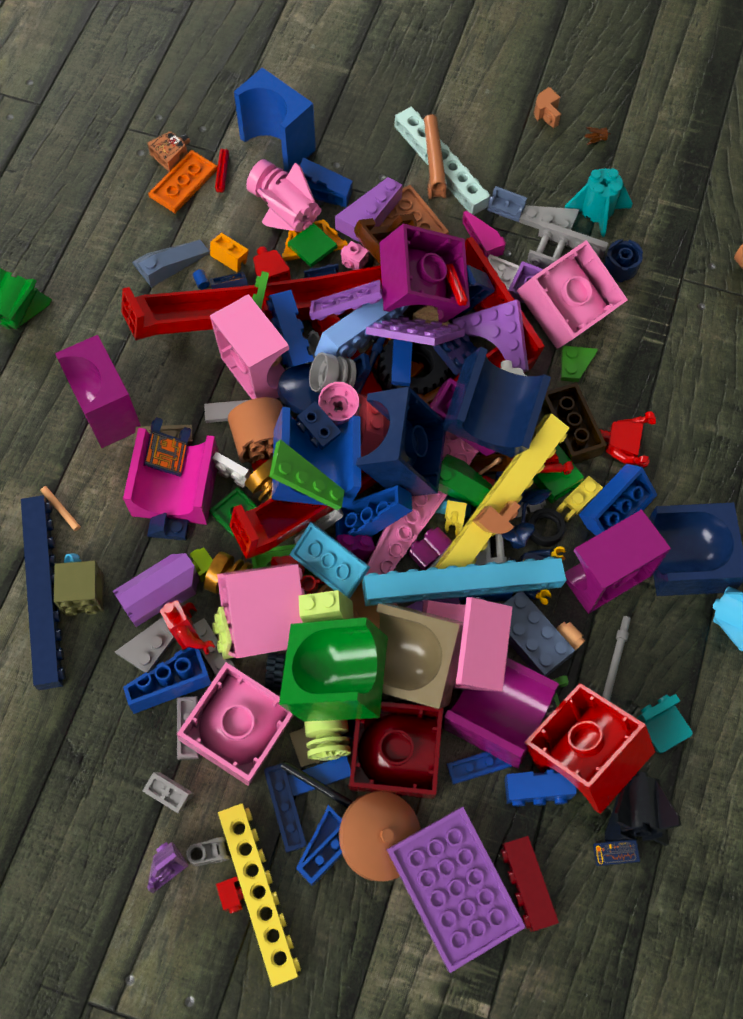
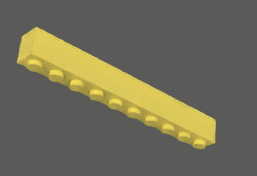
M552 413L542 418L535 428L529 449L515 455L435 566L436 568L446 569L449 566L466 567L469 564H475L476 556L479 552H483L488 546L487 541L495 534L483 531L473 520L484 506H491L499 513L508 501L520 502L523 491L533 484L534 480L532 479L544 469V462L547 458L549 459L556 452L555 447L567 437L566 432L569 429L567 425Z

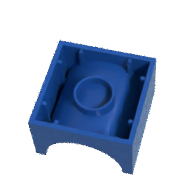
M261 68L234 91L239 133L242 141L246 142L251 138L263 135L281 139L284 171L288 173L294 163L300 165L303 158L307 159L316 150L313 103L264 68Z
M282 407L274 428L273 455L276 442L281 439L344 489L342 507L350 508L361 488V469L356 466L357 458L361 457V416H352L347 422L338 425L337 427L341 431L340 436L321 450L319 447L315 448L309 440L311 437L297 427L296 423L298 422L291 416L290 408ZM272 478V500L325 505Z

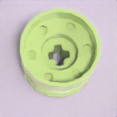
M347 720L304 722L306 737L314 738V740L306 743L307 748L311 749L307 752L308 759L329 761L351 754V747L347 746L350 743V739L341 736L349 732Z

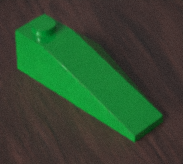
M447 454L441 465L438 491L477 508L493 486L465 461Z

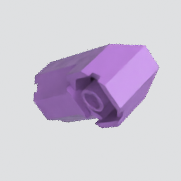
M186 553L171 554L113 590V593L135 627L158 614L166 603L174 602L175 600L183 603L194 596L197 591L196 587L197 583H199V576L194 564Z

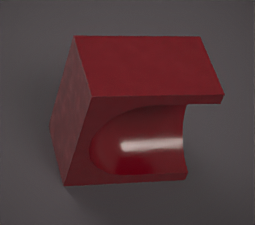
M381 702L380 718L356 719L349 783L350 791L368 793L382 791L393 793L397 796L434 799L437 791L443 708L437 709L430 706Z

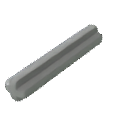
M334 509L314 524L324 531L343 518L344 513L341 509ZM304 531L294 538L296 544Z

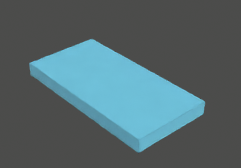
M312 522L309 523L289 554L334 591L339 590L349 599L370 569L369 565Z

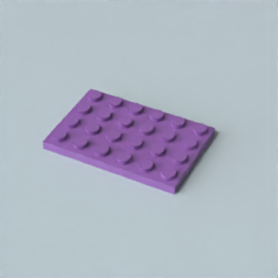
M463 807L454 810L386 849L449 973L525 928L515 905Z

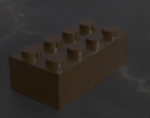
M577 382L547 391L542 410L544 415L552 413L569 427L566 432L567 437L558 445L573 464L603 455L607 446Z

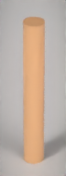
M44 486L41 488L42 494L51 502L74 531L79 530L81 526L48 487Z

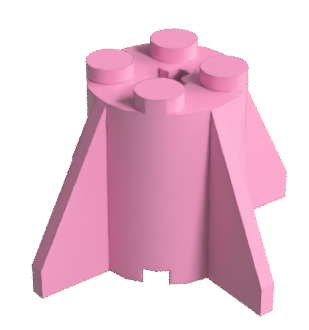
M294 163L288 176L280 180L281 183L278 185L275 183L270 190L258 188L257 192L266 198L267 206L269 207L262 221L263 224L269 227L301 232L313 224L317 216L320 215L321 208L313 198L302 168L297 163Z

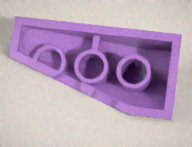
M172 842L162 844L156 850L158 853L153 856L147 886L148 890L152 893L189 866Z

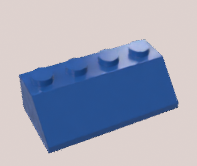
M626 464L578 515L586 528L597 536L641 509L644 510L657 496V493L643 467Z

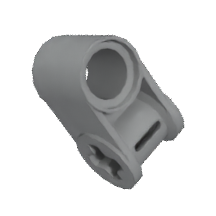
M226 837L214 838L191 845L186 853L188 861L194 866H202L229 860L230 856L227 855L225 846ZM195 850L203 852L202 858L198 861H194L191 858L192 852Z

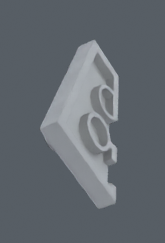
M162 617L116 650L115 653L142 672L149 673L175 638Z

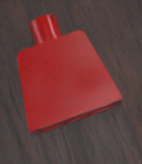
M264 246L257 249L258 255L253 257L256 277L261 276L263 271L269 273L267 283L291 280L290 269L277 250L268 252Z

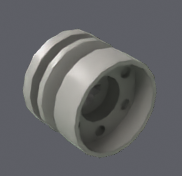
M323 352L317 354L312 362L309 373V384L312 391L321 393L325 386L333 382H344L354 387L356 364L352 359L341 356L336 357Z

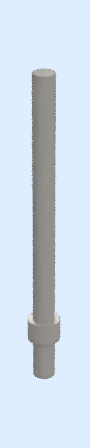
M623 616L620 630H617L616 634L617 642L602 695L608 701L611 698L624 644L628 641L629 637L628 629L631 618L628 616Z

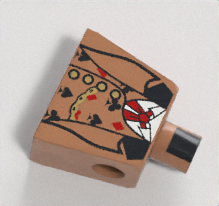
M168 132L147 144L150 155L170 172L188 154L186 145L190 143V139L186 134L178 138L174 133Z

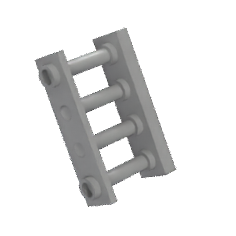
M542 221L538 234L542 239L536 251H529L527 263L545 269L560 258L564 246L575 248L586 240L597 256L603 258L608 242ZM548 240L558 243L553 257L543 254Z

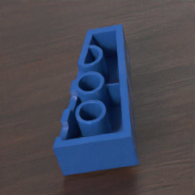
M292 290L269 295L267 297L268 300H266V306L268 311L272 313L271 323L289 345V350L281 355L283 365L289 368L312 362L314 357L313 354H308V347L310 346L308 339L302 335L303 324L296 317L299 312Z

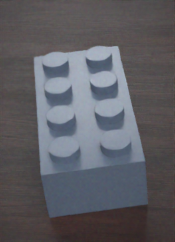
M523 591L516 593L503 604L512 606L508 643L531 670L547 677L572 656L575 651L574 648Z

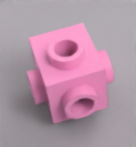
M350 241L341 250L342 264L347 268L353 270L362 269L369 261V251L361 244Z

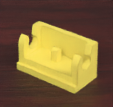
M447 501L445 512L446 533H448L449 526L451 525L456 527L455 537L461 531L467 503Z

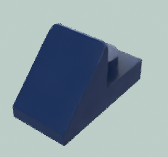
M167 513L150 518L147 536L186 541L189 521L169 518Z

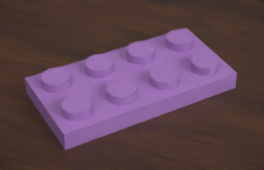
M381 280L311 301L309 313L311 319L323 320L331 314L339 315L350 308L358 309L363 304L379 302L382 299Z

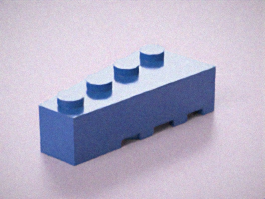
M396 485L355 500L350 508H340L344 513V517L336 522V537L342 534L354 537L357 535L372 537L412 512V493Z
M188 647L183 651L180 650L175 653L174 657L168 661L156 665L157 668L149 673L146 672L128 683L123 689L128 705L133 714L210 686L211 680L200 649Z

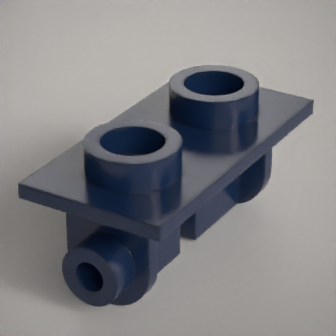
M329 264L325 267L310 268L304 271V278L340 273L338 264Z

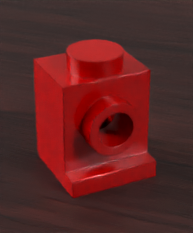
M237 876L216 884L223 910L225 912L229 911L230 914L242 910L241 900L244 899L241 886H236V884L240 883Z

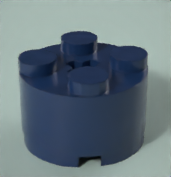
M619 239L610 245L604 266L617 282H624L633 278L640 268L643 251L640 245L632 240L628 242L623 241L624 239Z

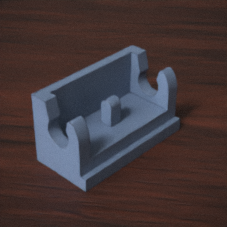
M495 186L487 211L519 222L526 206L527 198Z

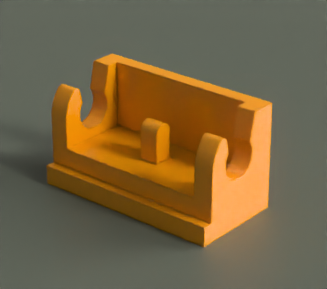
M220 233L210 242V256L233 271L239 272L241 263L246 264L249 249L225 234Z

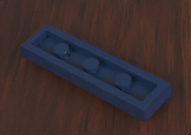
M282 764L265 768L264 773L286 853L305 848L307 844L287 772L280 768Z

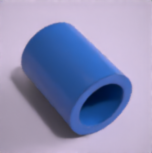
M199 269L193 273L198 289L204 290L209 287L210 283L204 270Z

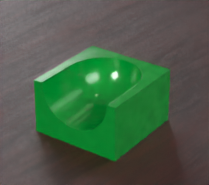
M367 617L291 624L279 705L303 722L380 718L388 637Z

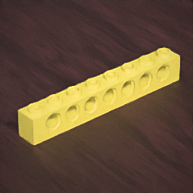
M242 803L220 811L218 815L272 987L299 977L298 972L301 971L297 957L293 958L290 951L294 946L290 935L286 936L283 929L287 924L283 913L279 914L276 907L280 903L276 891L272 892L269 885L273 881L269 870L265 871L263 862H266L263 850H258L256 842L259 841L256 828L251 829L249 821L253 820L249 807L245 809ZM244 824L245 831L240 835L235 834V826ZM246 844L251 845V853L247 856L242 855L241 848ZM252 865H256L259 868V872L255 877H249L247 874L248 868ZM262 886L265 888L266 893L263 898L257 899L254 896V891L257 887ZM270 908L273 912L271 919L267 921L262 920V910ZM274 929L278 930L280 934L278 941L275 943L269 942L268 933ZM278 952H284L287 956V960L283 965L275 963V955Z

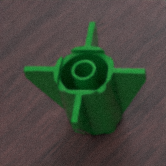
M0 268V325L7 329L11 327L17 329L48 307L52 299L35 288L37 280L25 279L19 275L12 277L11 272H6Z

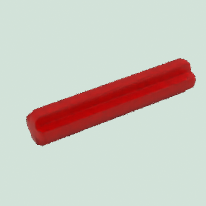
M221 149L219 153L215 191L218 193H223L225 190L229 159L228 149Z
M446 264V276L459 306H466L468 298L453 264Z

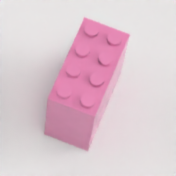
M287 563L217 574L221 607L223 606L232 640L228 655L242 658L287 650L291 624L303 623L299 614V596L305 595V592L301 588L302 570L298 567V564Z

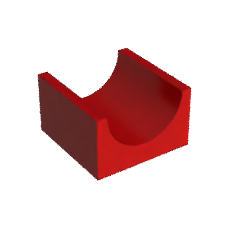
M581 683L575 687L524 742L537 769L544 773L550 767L563 775L586 797L593 809L599 814L604 811L655 753L646 724Z

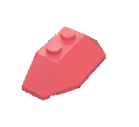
M358 393L359 404H361L358 416H361V457L373 452L382 443L387 435L390 421L367 401V396Z

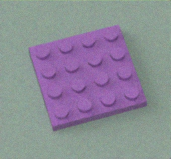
M398 316V318L382 320V323L374 322L373 325L366 327V334L435 346L463 337L465 329L459 328L457 324L444 326L442 322L438 321L425 323L424 319H415L413 321L409 320V317Z

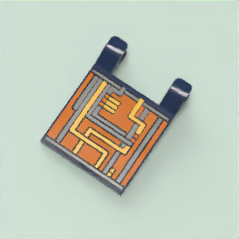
M156 417L151 423V433L144 466L180 477L191 429L184 427L180 431L179 438L161 433L160 429L163 420Z

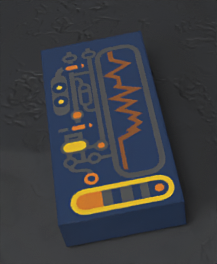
M636 839L635 841L624 840L593 844L596 866L640 862Z

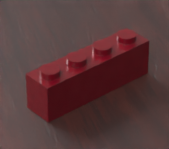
M529 836L504 843L500 854L503 862L508 864L510 870L507 872L511 885L515 884L517 890L515 898L518 906L523 908L525 915H522V919L526 929L530 928V931L534 932L558 924L559 922Z

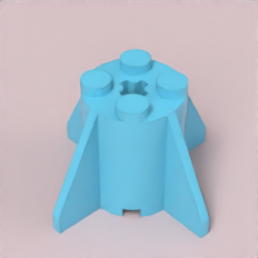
M728 586L721 599H716L713 604V609L716 610L713 622L723 629L739 650L743 651V592Z

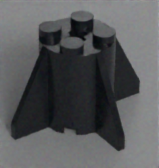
M637 772L620 791L605 832V842H614L622 839L635 841L636 836L642 837V841L654 840L662 845H669L666 829L681 826V817L662 788L659 779L648 777L646 772Z

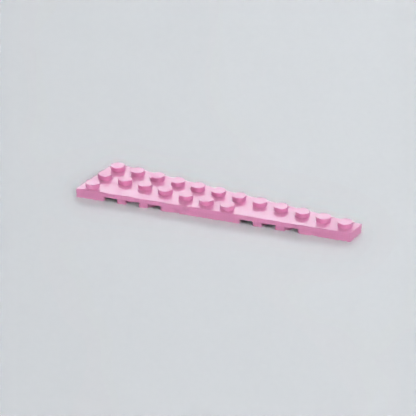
M446 431L442 461L449 454L470 465L472 459L479 451L456 435ZM438 491L437 494L412 496V512L383 530L375 550L367 562L370 569L366 575L369 573L387 574L393 571L447 495Z

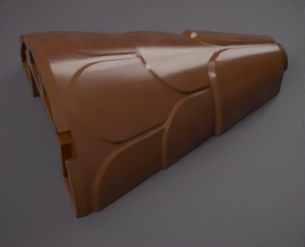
M413 213L399 215L391 225L374 227L376 223L373 218L361 219L356 223L354 233L360 240V243L381 266L379 243L402 224L417 227V222Z

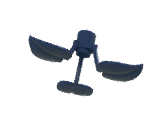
M536 488L524 492L522 502H524L522 504V522L514 525V528L509 532L501 534L504 539L511 542L512 548L519 549L526 546L527 540L535 530L533 524L525 523L526 506L528 504L537 505L551 495V490ZM472 512L470 516L466 518L465 523L469 520V518L472 516L474 512Z

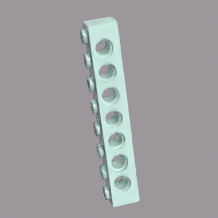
M410 107L395 115V128L428 165L424 120L418 112ZM440 140L446 187L469 213L475 215L488 207L490 200L489 192L483 189L479 181L470 174L468 168L464 167L456 155L454 156L449 147Z

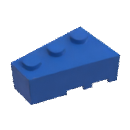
M329 805L296 867L297 871L311 886L343 856L339 841L342 818Z

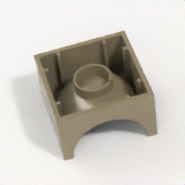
M378 603L376 612L379 613L380 617L379 629L388 637L382 693L437 709L448 706L458 671L464 622L392 603Z

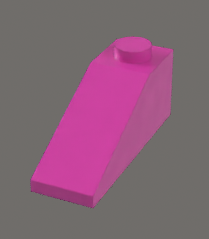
M464 211L462 223L470 237H473L476 243L479 244L484 255L487 258L490 254L496 257L503 255L506 243L504 238L500 237L498 231L468 211Z

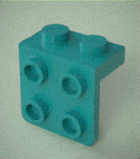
M668 694L657 700L659 704L654 707L651 704L640 710L642 714L637 718L646 724L652 744L660 754L691 737L693 734L676 707L680 702L676 694L671 697Z

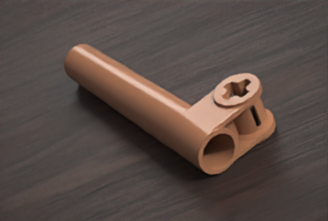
M427 115L424 118L429 165L428 199H432V197L446 198V179L437 117L435 115Z

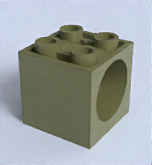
M96 561L55 564L54 603L66 616H76L77 613L93 615L103 611V573Z

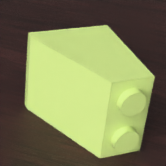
M339 590L300 595V618L303 623L353 619V601Z

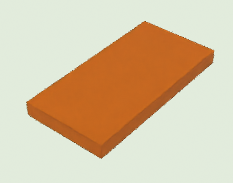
M191 150L148 195L154 201L176 213L217 171L218 166Z

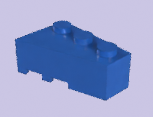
M303 158L300 167L303 170L313 198L347 207L353 192L352 180Z
M547 770L546 773L523 772L507 774L504 778L506 801L516 807L525 806V802H533L534 805H546V801H554L555 804H567V800H570L577 794L576 787L563 775L554 772V770Z

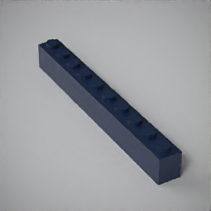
M42 495L21 499L33 686L38 690L62 687L63 680L66 678L65 669L61 665V660H64V652L60 648V641H62L63 637L62 631L58 627V622H61V614L54 603V566L57 562L52 548H55L54 537H51V531L54 530L53 521L50 519L52 504Z

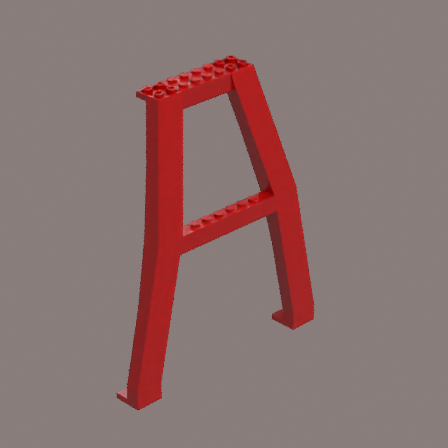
M473 237L467 238L465 241L467 265L487 273L495 289V292L473 308L475 312L515 300L498 276L496 270L490 264L488 258L480 249L479 244L476 243ZM381 266L318 277L267 283L261 310L271 322L273 317L271 311H268L266 306L267 297L272 294L292 290L299 312L296 315L297 319L301 321L309 320L315 332H318L321 338L322 332L340 321L338 316L350 314L356 309H347L339 315L331 314L323 320H312L309 314L311 301L377 280H381L382 283ZM249 285L148 294L137 297L134 296L130 287L122 289L121 313L135 340L160 334L211 330L213 326L210 315L248 294L252 298L253 294H257L258 287ZM521 311L528 368L530 370L545 346L525 317L524 312ZM497 347L486 354L491 363L501 368V362L505 361ZM357 350L356 353L352 357H350V359L353 360L361 354ZM372 370L360 393L365 396L368 393L382 391L380 384L376 382ZM459 375L453 380L457 382ZM362 469L361 488L357 495L378 483ZM271 498L246 512L242 505L235 506L229 526L245 558L249 559L268 552L308 527L310 522H316L334 509L326 505L278 501Z

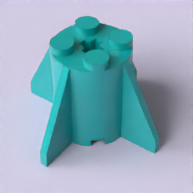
M595 169L591 172L587 184L564 208L579 209L585 217L591 218L590 221L599 222L601 237H605L607 220L613 216L615 209L631 208L633 203L616 169Z

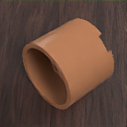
M271 397L251 399L239 404L229 413L228 423L241 463H255L257 460H267L273 457L274 428L283 407L278 399Z

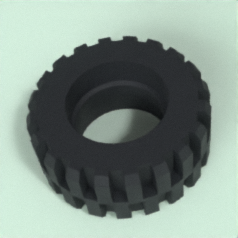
M393 339L389 340L388 344L384 346L377 365L378 383L382 386L383 391L408 387L391 385ZM412 342V361L424 364L428 375L420 378L411 377L409 387L417 395H425L442 386L449 373V367L432 345Z

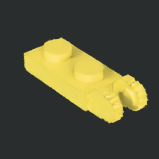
M588 476L564 499L556 511L562 513L566 507L570 508L571 511L564 518L568 522L575 515H578L603 487L592 477Z

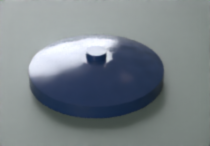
M300 364L290 367L279 378V398L286 407H289L290 410L297 414L303 412L315 401L318 404L320 393L312 391L309 384V373L312 364Z

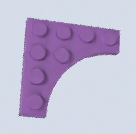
M513 300L452 319L453 324H457L459 328L465 329V334L468 336H479L492 342L500 350L505 360L512 361V368H521L523 372L529 371L520 301Z

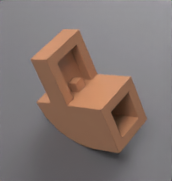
M550 87L537 96L534 116L537 121L543 118L546 123L555 128L559 125L561 113L557 110L560 97Z
M508 501L499 513L491 506H484L473 522L487 533L504 534L514 528L509 523V520L512 521L519 512L517 510L521 506L516 501Z

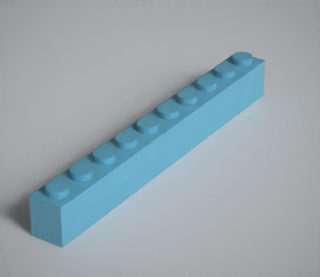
M546 557L543 560L526 559L524 562L510 560L502 564L489 562L479 566L477 564H469L466 567L449 566L446 569L432 567L424 571L411 569L402 573L390 571L387 574L380 575L378 573H369L363 578L362 588L365 606L378 605V603L394 604L561 588L566 582L562 559Z

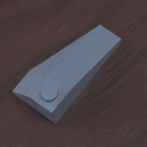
M201 240L147 253L132 263L152 288L210 254V251Z

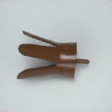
M586 127L592 133L586 134L584 137L591 138L590 142L587 143L589 145L598 141H607L608 135L611 133H608L606 127L600 129Z

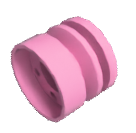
M262 159L255 164L248 176L247 190L267 202L266 198L257 192L258 188L270 190L275 183L277 185L281 183L280 180L286 178L289 173L281 168H277L268 160Z
M333 382L322 389L318 405L334 424L338 426L350 420L352 416L358 415L359 397L357 391L351 385L344 382Z

